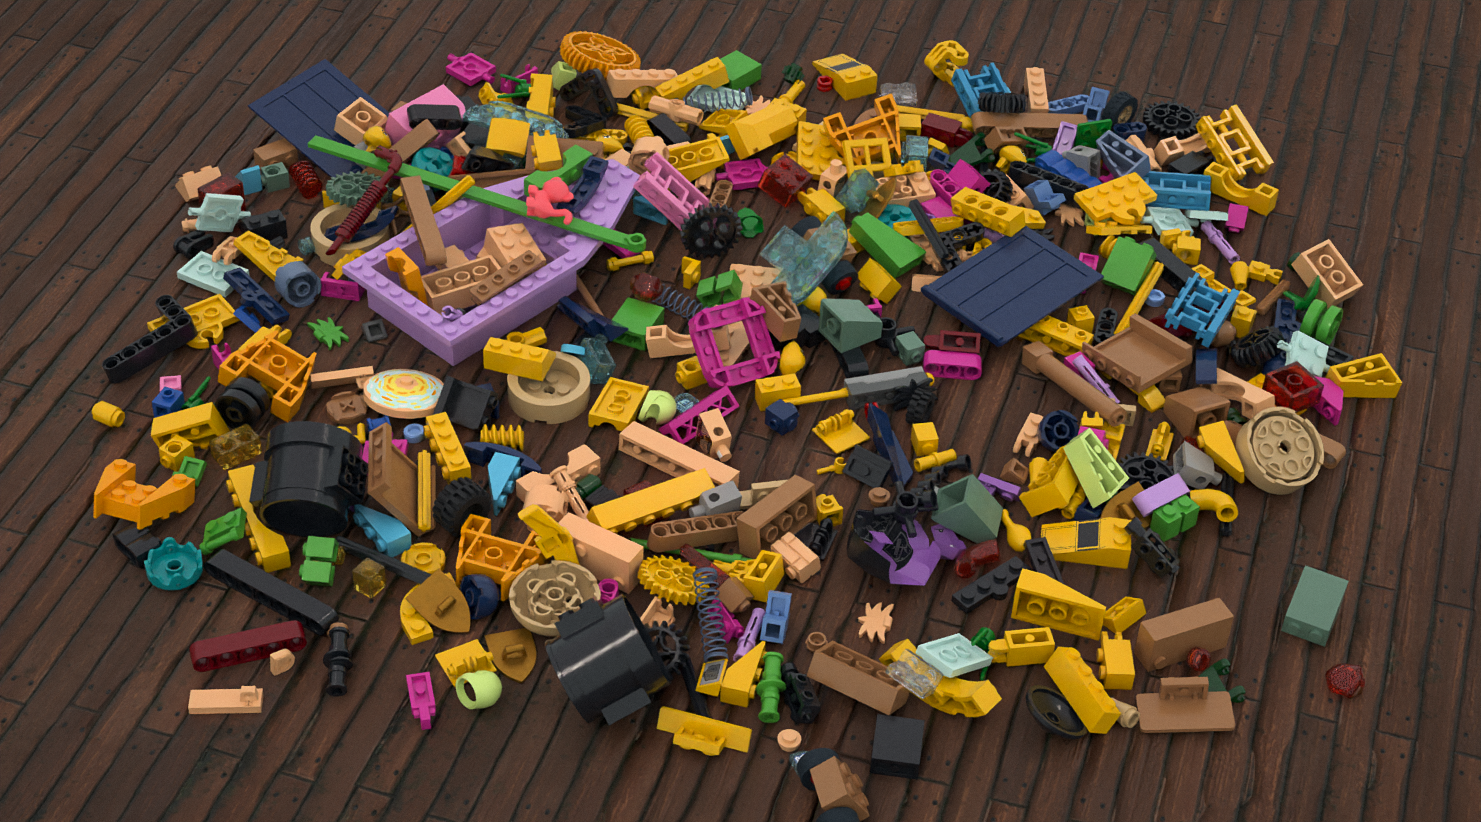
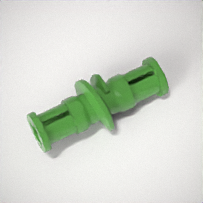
M767 652L763 655V662L765 663L763 679L756 686V692L761 697L762 703L761 712L758 717L765 723L779 721V692L786 690V684L781 681L780 672L784 657L778 652Z

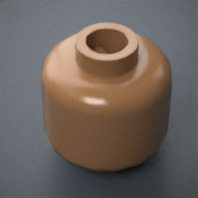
M1225 320L1211 345L1214 347L1230 345L1236 336L1235 327Z

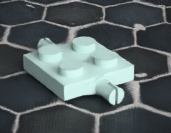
M206 193L200 208L189 207L188 210L189 216H198L195 227L197 230L233 232L234 226L239 219L251 216L250 211H241L244 199L237 195Z
M1146 207V216L1140 221L1141 224L1152 225L1160 236L1161 231L1179 228L1181 232L1190 230L1189 237H1191L1194 232L1191 226L1198 227L1199 225L1198 219L1186 218L1180 209Z
M1300 331L1293 332L1289 344L1283 340L1277 343V348L1286 351L1284 369L1296 375L1322 377L1323 372L1328 373L1330 366L1326 364L1329 348L1327 345Z

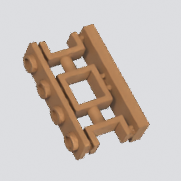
M531 250L526 251L470 288L471 300L478 306L508 287L531 275L532 271L540 267L542 260Z

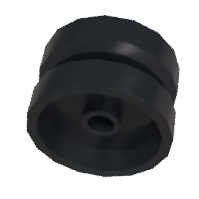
M238 377L230 381L225 390L216 399L214 405L227 426L238 431H250L268 410L270 399L266 390L260 384L245 377Z

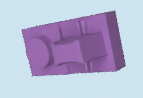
M1061 121L1052 150L1062 155L1064 151L1072 149L1075 142L1077 125Z
M980 473L978 480L992 496L997 492L1001 495V498L1007 501L1015 500L1019 502V496L1022 494L1021 487Z

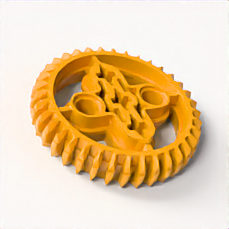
M574 31L566 34L560 45L559 52L561 58L569 66L582 73L597 68L602 72L605 80H607L609 70H640L641 67L639 55L631 47L604 34Z

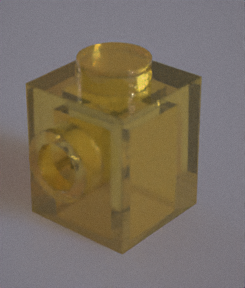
M368 557L352 570L354 589L371 599L386 586L385 567Z

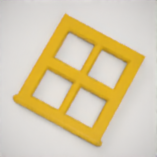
M887 137L842 141L851 199L870 198L866 195L868 190L858 191L855 173H868L870 190L875 191L871 180L874 179L873 172L891 169L890 165H892ZM881 146L882 164H871L869 147ZM863 147L866 165L854 166L851 148Z

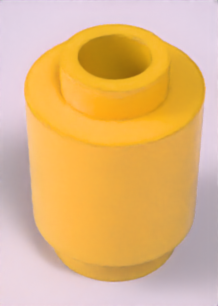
M100 401L92 408V415L95 421L110 427H120L124 422L125 412L117 406Z

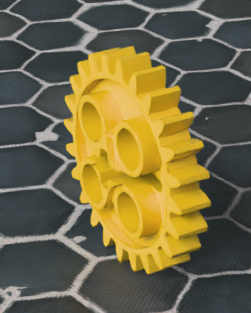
M653 555V558L647 557L646 560L642 561L637 578L640 579V584L645 585L644 589L651 590L650 594H658V599L664 597L666 602L673 600L677 605L678 602H682L684 605H687V602L694 605L696 602V586L694 585L695 579H693L696 566H689L688 561L683 563L680 558L674 560L672 556H669V559H667L663 555L660 558ZM703 572L698 573L696 577L702 575ZM696 581V585H697V586L700 585V584H702V583H704V582ZM709 583L700 586L702 588H710ZM699 588L697 589L698 594L705 591ZM700 596L698 597V601H699V602H701V600H704V599H705V598L700 597Z

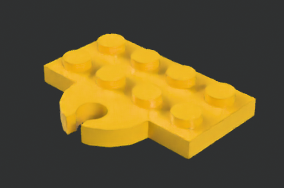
M798 121L796 176H798L797 171L800 170V177L820 180L821 174L830 167L831 161L834 159L840 160L842 165L846 167L845 159L840 157L841 154L829 142L823 125Z
M1136 172L1083 190L1074 195V200L1094 222L1111 217L1116 222L1133 225L1135 221L1134 216L1129 214L1135 215L1137 221H1142L1146 212L1145 204L1156 201L1157 194Z
M221 294L183 308L191 316L198 332L197 336L186 344L197 349L209 348V342L205 338L212 337L217 345L223 339V327L240 321L233 314L235 310ZM161 317L147 322L150 332L165 324Z

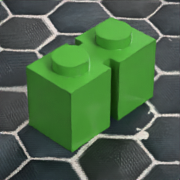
M735 270L719 274L718 278L713 276L700 280L696 296L703 304V307L708 306L711 308L715 305H721L722 297L724 304L740 299L743 283Z
M1184 494L1171 501L1170 505L1167 503L1154 510L1150 528L1153 532L1158 533L1161 540L1165 542L1178 535L1179 531L1182 533L1196 525L1200 506Z
M308 536L307 542H304L303 555L306 556V560L300 566L299 576L305 584L333 587L335 566H332L330 562L336 563L339 542L335 538Z

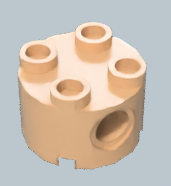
M659 136L637 139L628 160L629 168L639 175H642L645 171L651 173L644 165L645 161L656 152L668 161L670 156L669 149L663 139Z
M535 485L531 491L528 490L526 492L523 509L532 504L538 505L559 523L567 513L569 498L563 490L560 493L557 491V487L553 485ZM527 525V529L530 532L534 531L530 526Z

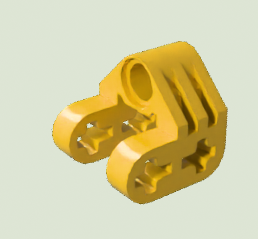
M952 40L937 43L925 57L924 64L942 81H947L954 87L951 81L956 69H959L957 66H964L968 63L969 54L958 42Z

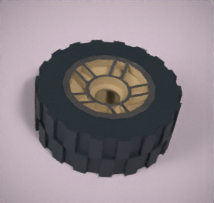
M1125 91L1116 93L1106 104L1101 120L1111 119L1112 131L1115 124L1130 123L1137 112L1138 100Z

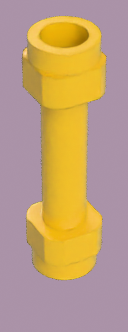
M643 251L641 255L622 259L612 257L606 260L609 271H617L622 266L642 262L644 265L654 262V256L652 251Z

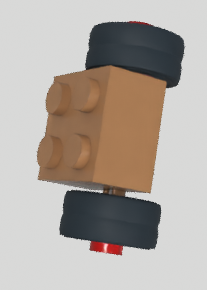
M809 216L793 226L789 232L790 240L798 250H802L818 274L824 273L821 277V282L831 295H836L850 288L858 278V273L851 264L857 251L837 224L823 226L816 216Z
M817 748L801 756L797 763V771L801 783L805 788L817 792L821 808L825 811L817 818L816 822H860L869 817L867 810L869 802L861 791L860 787L863 786L861 779L856 773H851L850 768L845 762H840L839 756L834 750Z

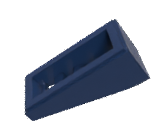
M1087 498L1077 508L1073 521L1100 518L1106 502L1092 508Z

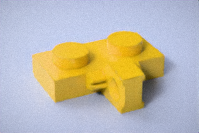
M911 160L905 163L903 167H901V164L890 165L891 169L883 170L886 178L924 172L923 164L920 165V160Z

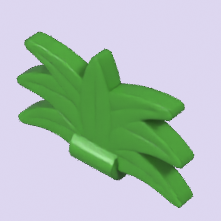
M328 317V323L317 319V324L307 322V326L314 331L313 335L319 342H324L329 350H332L333 342L338 347H341V340L349 342V337L342 332L343 326L335 327L330 317Z

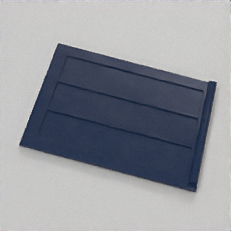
M326 59L248 105L253 112L329 177H336V174L342 176L343 172L350 174V171L354 174L358 171L361 173L364 169L353 161L309 148L308 142L314 136H319L354 147V144L334 131L337 115L360 97L384 113L387 118L389 116V112Z
M1025 226L1012 237L1003 236L929 285H924L921 287V292L925 297L971 329L981 333L984 338L994 345L1001 347L1102 280L1104 276Z

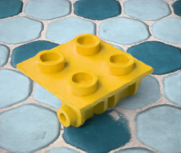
M848 409L830 416L824 421H819L818 425L812 429L836 454L870 439L852 421L854 412Z
M478 639L435 655L453 687L456 686L458 677L465 673H475L479 670H487L493 673L497 671L491 662L494 660L492 653L486 652Z

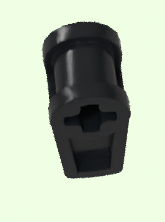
M195 230L178 237L173 244V249L177 253L184 254V257L188 260H191L200 251L205 252L213 247L214 238L211 234L205 235L203 230Z

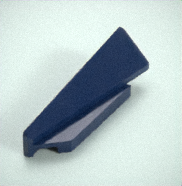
M566 296L558 300L557 309L593 338L602 334L611 342L629 330V328L570 300Z
M869 403L867 421L872 429L876 448L881 457L894 463L889 470V476L893 484L897 481H902L903 486H905L907 482L910 483L913 479V471L894 431H891L887 413Z

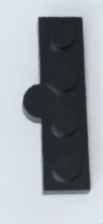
M1015 556L954 593L951 601L968 614L992 598L998 601L1007 598L1009 587L1018 582L1022 568L1031 570V568Z

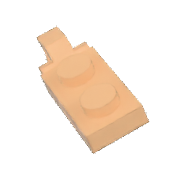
M926 234L908 236L910 241L927 252L923 260L928 265L931 264L936 272L944 270Z

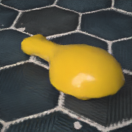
M1003 509L1001 521L1007 529V542L1013 550L1022 552L1025 550L1023 546L1025 540L1031 539V533L1027 527L1013 523L1008 511Z

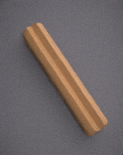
M1285 279L1281 280L1256 306L1257 313L1264 315L1278 301V298L1280 299L1284 295L1283 292L1290 289L1291 283Z

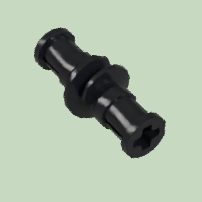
M333 627L329 631L331 646H329V651L323 656V664L328 668L329 685L326 686V692L330 696L335 697L343 696L347 693L345 678L347 671L353 667V662L350 659L352 654L347 646L350 631L345 627Z

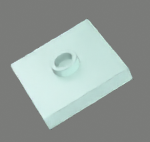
M1186 209L1184 215L1188 218L1200 219V222L1211 220L1228 221V214L1221 211Z

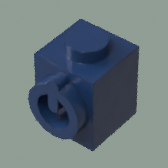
M779 399L765 409V424L783 436L797 427V418L800 415L792 403H786Z

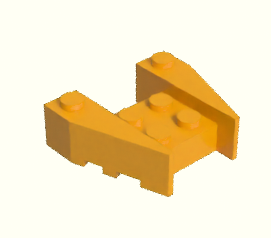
M892 93L875 99L874 109L877 117L853 126L846 127L841 112L823 118V127L829 142L843 158L842 141L887 137L890 154L894 153L897 163H901L899 111ZM881 146L869 147L871 161L882 157ZM863 147L851 148L854 166L865 164ZM858 173L861 178L864 177V173Z
M276 330L264 336L263 340L248 344L247 348L239 352L237 350L231 353L219 367L217 382L227 386L234 378H248L249 376L256 378L278 391L273 396L270 413L289 422L300 410L310 381V374H312L317 353L313 352L309 358L302 356L278 342L279 331Z
M116 459L105 467L94 492L93 518L106 514L137 522V529H143L152 525V520L157 518L164 520L169 518L171 512L181 513L191 506L195 499V479L189 478L184 474H175L158 489L152 485L137 484L135 482L136 464L129 463L124 459Z
M470 514L461 527V538L456 562V586L460 588L461 581L465 576L484 574L493 579L495 583L501 584V601H505L509 598L510 587L514 579L522 571L537 563L539 566L548 564L552 556L548 559L545 558L535 543L534 538L539 536L535 531H531L524 544L491 536V519Z

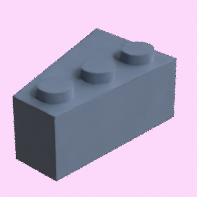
M1108 130L1096 140L1097 149L1101 151V159L1115 179L1136 172L1142 178L1151 170L1149 156L1112 131Z

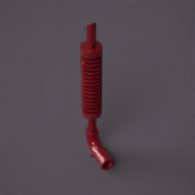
M381 145L377 146L378 149H375L374 154L377 158L387 160L390 163L388 170L380 181L374 180L364 195L353 207V210L350 211L344 222L335 231L337 238L325 253L326 255L335 254L343 242L349 243L359 228L370 216V213H372L388 192L387 183L402 167V158L397 153V150L393 151V149H388Z

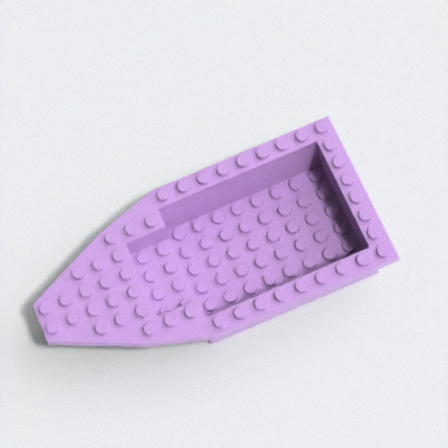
M610 159L607 160L609 162L607 170L595 194L583 209L573 214V217L614 230L636 190L633 186L639 180L640 175L618 161ZM527 176L483 189L526 202L528 196L524 195V178ZM578 180L574 181L568 186L570 192L576 185ZM464 197L434 214L445 248L455 245L464 252L468 260H475L484 246L487 228L523 223L544 255L547 265L508 287V289L483 304L464 308L463 310H465L466 314L453 322H450L402 289L398 273L390 271L388 268L385 254L399 247L419 267L421 276L439 271L435 265L426 266L413 227L342 266V272L367 289L369 308L449 364L455 366L483 349L490 337L500 338L557 303L562 297H567L577 290L576 270L583 267L603 244V241ZM553 203V204H552V206H553L554 209H557V208H556V205H557L558 203Z

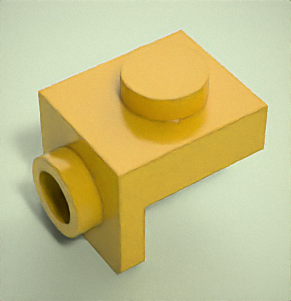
M686 256L682 258L681 269L684 288L691 289L695 283L699 282L701 276V261Z

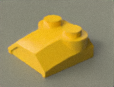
M720 108L719 111L713 112L698 126L699 129L719 134V137L726 136L728 134L724 127L748 116L747 110H724Z

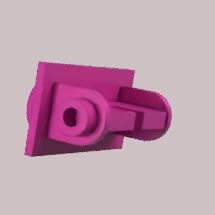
M713 599L711 604L717 603L719 600ZM722 602L714 605L722 608L716 614L723 616L722 620L718 622L724 624V627L719 630L725 632L722 638L726 640V644L729 643L731 637L740 638L743 636L744 628L737 619H734V614ZM709 608L707 612H715L720 610V608ZM721 616L710 617L711 620H717L721 618ZM714 624L716 628L722 626L721 624Z

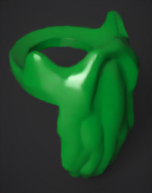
M745 207L738 211L737 214L740 217L743 229L740 231L741 235L746 238H753L758 233L764 232L763 219L753 210Z
M1317 275L1303 298L1287 290L1283 292L1285 296L1295 302L1294 309H1300L1303 312L1310 306L1318 293L1320 276Z

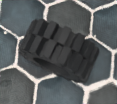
M921 388L915 390L909 402V407H907L906 423L912 425L928 422L935 404L934 393Z

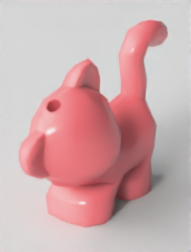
M554 177L544 182L542 190H539L536 185H529V197L526 200L527 216H537L544 219L564 216L563 223L565 225H569L572 222L573 214L569 210L554 209L552 206L553 203H567L574 198L567 184L560 177Z

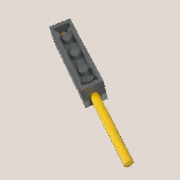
M922 366L848 378L844 379V388L841 390L781 400L786 403L790 402L793 405H801L845 398L850 410L864 408L865 403L872 404L877 402L878 406L897 403L899 401L894 402L892 400L899 393V391L894 390V387L910 386L911 379L919 383L927 378L933 379L928 384L932 386L934 384V377L931 373L924 372Z

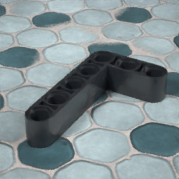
M162 295L155 301V305L165 324L109 356L102 362V367L111 383L116 384L126 380L197 336L198 332L191 316L172 296Z

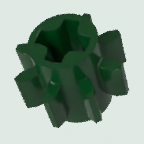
M791 63L790 66L785 65L782 71L784 74L783 79L792 85L797 80L801 82L805 76L802 74L803 68L794 63Z

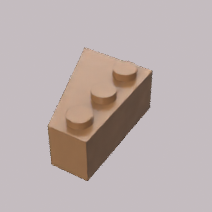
M786 281L754 287L750 296V300L755 301L759 306L763 305L766 311L763 314L766 326L780 342L797 338L801 322V316L796 304L791 300L792 295L787 291Z

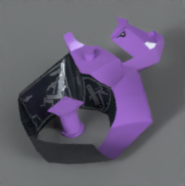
M858 509L853 519L846 549L848 558L860 568L890 584L925 585L939 559L953 560L964 553L966 546L963 541L958 540L953 530L938 524L931 526L935 541L933 540L929 547V539L917 520L914 519L913 521L917 536L909 538L905 524L898 523L893 515L874 517L872 511Z

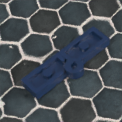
M236 268L224 272L223 279L241 295L240 302L242 305L254 307L272 325L289 320L290 314L244 270Z
M1278 298L1274 327L1281 331L1284 341L1289 344L1293 332L1300 331L1301 323L1295 321L1297 311L1294 309L1295 302Z

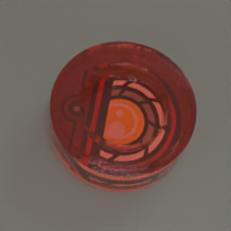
M1202 647L1192 648L1187 655L1189 667L1197 671L1206 669L1210 663V653Z

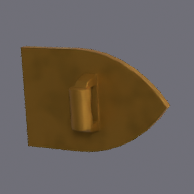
M894 176L878 188L877 191L868 190L866 195L870 198L858 215L862 216L868 212L878 219L893 196L897 178Z
M1139 481L1115 495L1104 507L1100 518L1112 517L1133 520L1137 517L1142 522L1141 525L1144 528L1148 527L1151 524L1153 513L1143 518L1132 500L1134 496L1144 491Z
M440 569L436 570L405 598L433 626L452 633H469L470 611L467 601L458 587Z
M522 628L485 635L487 648L493 655L494 660H492L495 668L505 677L522 684L530 676L536 664V647L531 631Z

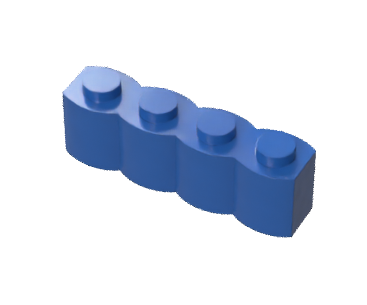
M1050 150L1035 158L1034 166L1079 182L1089 188L1102 184L1099 179L1090 176L1084 169L1076 167L1072 161L1064 159L1055 150Z

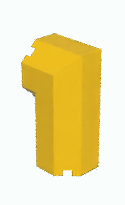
M779 101L725 126L724 128L739 159L743 160L795 135L796 130L794 128L798 120L792 107L788 105L783 106V103Z

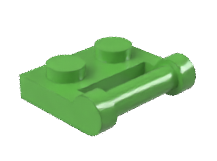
M242 507L228 512L216 520H211L205 525L203 543L199 545L202 554L208 555L214 549L244 537L247 512Z

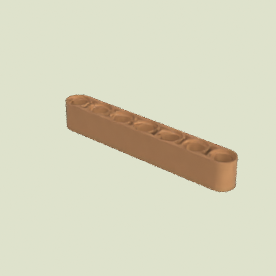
M976 112L971 116L975 135L983 132L987 136L995 126H1023L1028 137L1056 138L1061 121L1078 125L1079 123L1088 122V118L1083 114Z
M420 175L400 178L402 195L426 266L447 263L445 247Z

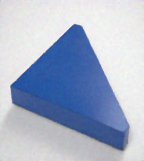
M242 305L233 313L255 333L261 328L259 325L260 321L254 313H249L247 306Z

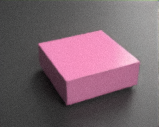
M181 375L160 377V391L164 387L182 391Z

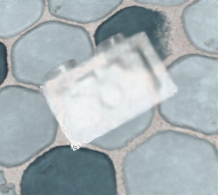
M885 83L880 85L879 96L883 97L892 93L896 105L917 106L916 83Z
M905 649L899 660L888 665L885 671L887 675L921 699L933 694L943 677L942 672L909 649Z

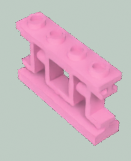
M658 152L645 161L644 166L651 173L645 171L639 176V180L634 183L633 187L682 231L681 225L685 224L684 218L689 219L688 213L694 214V208L701 210V205L707 208L710 200ZM669 188L672 192H674L678 196V199L667 189Z

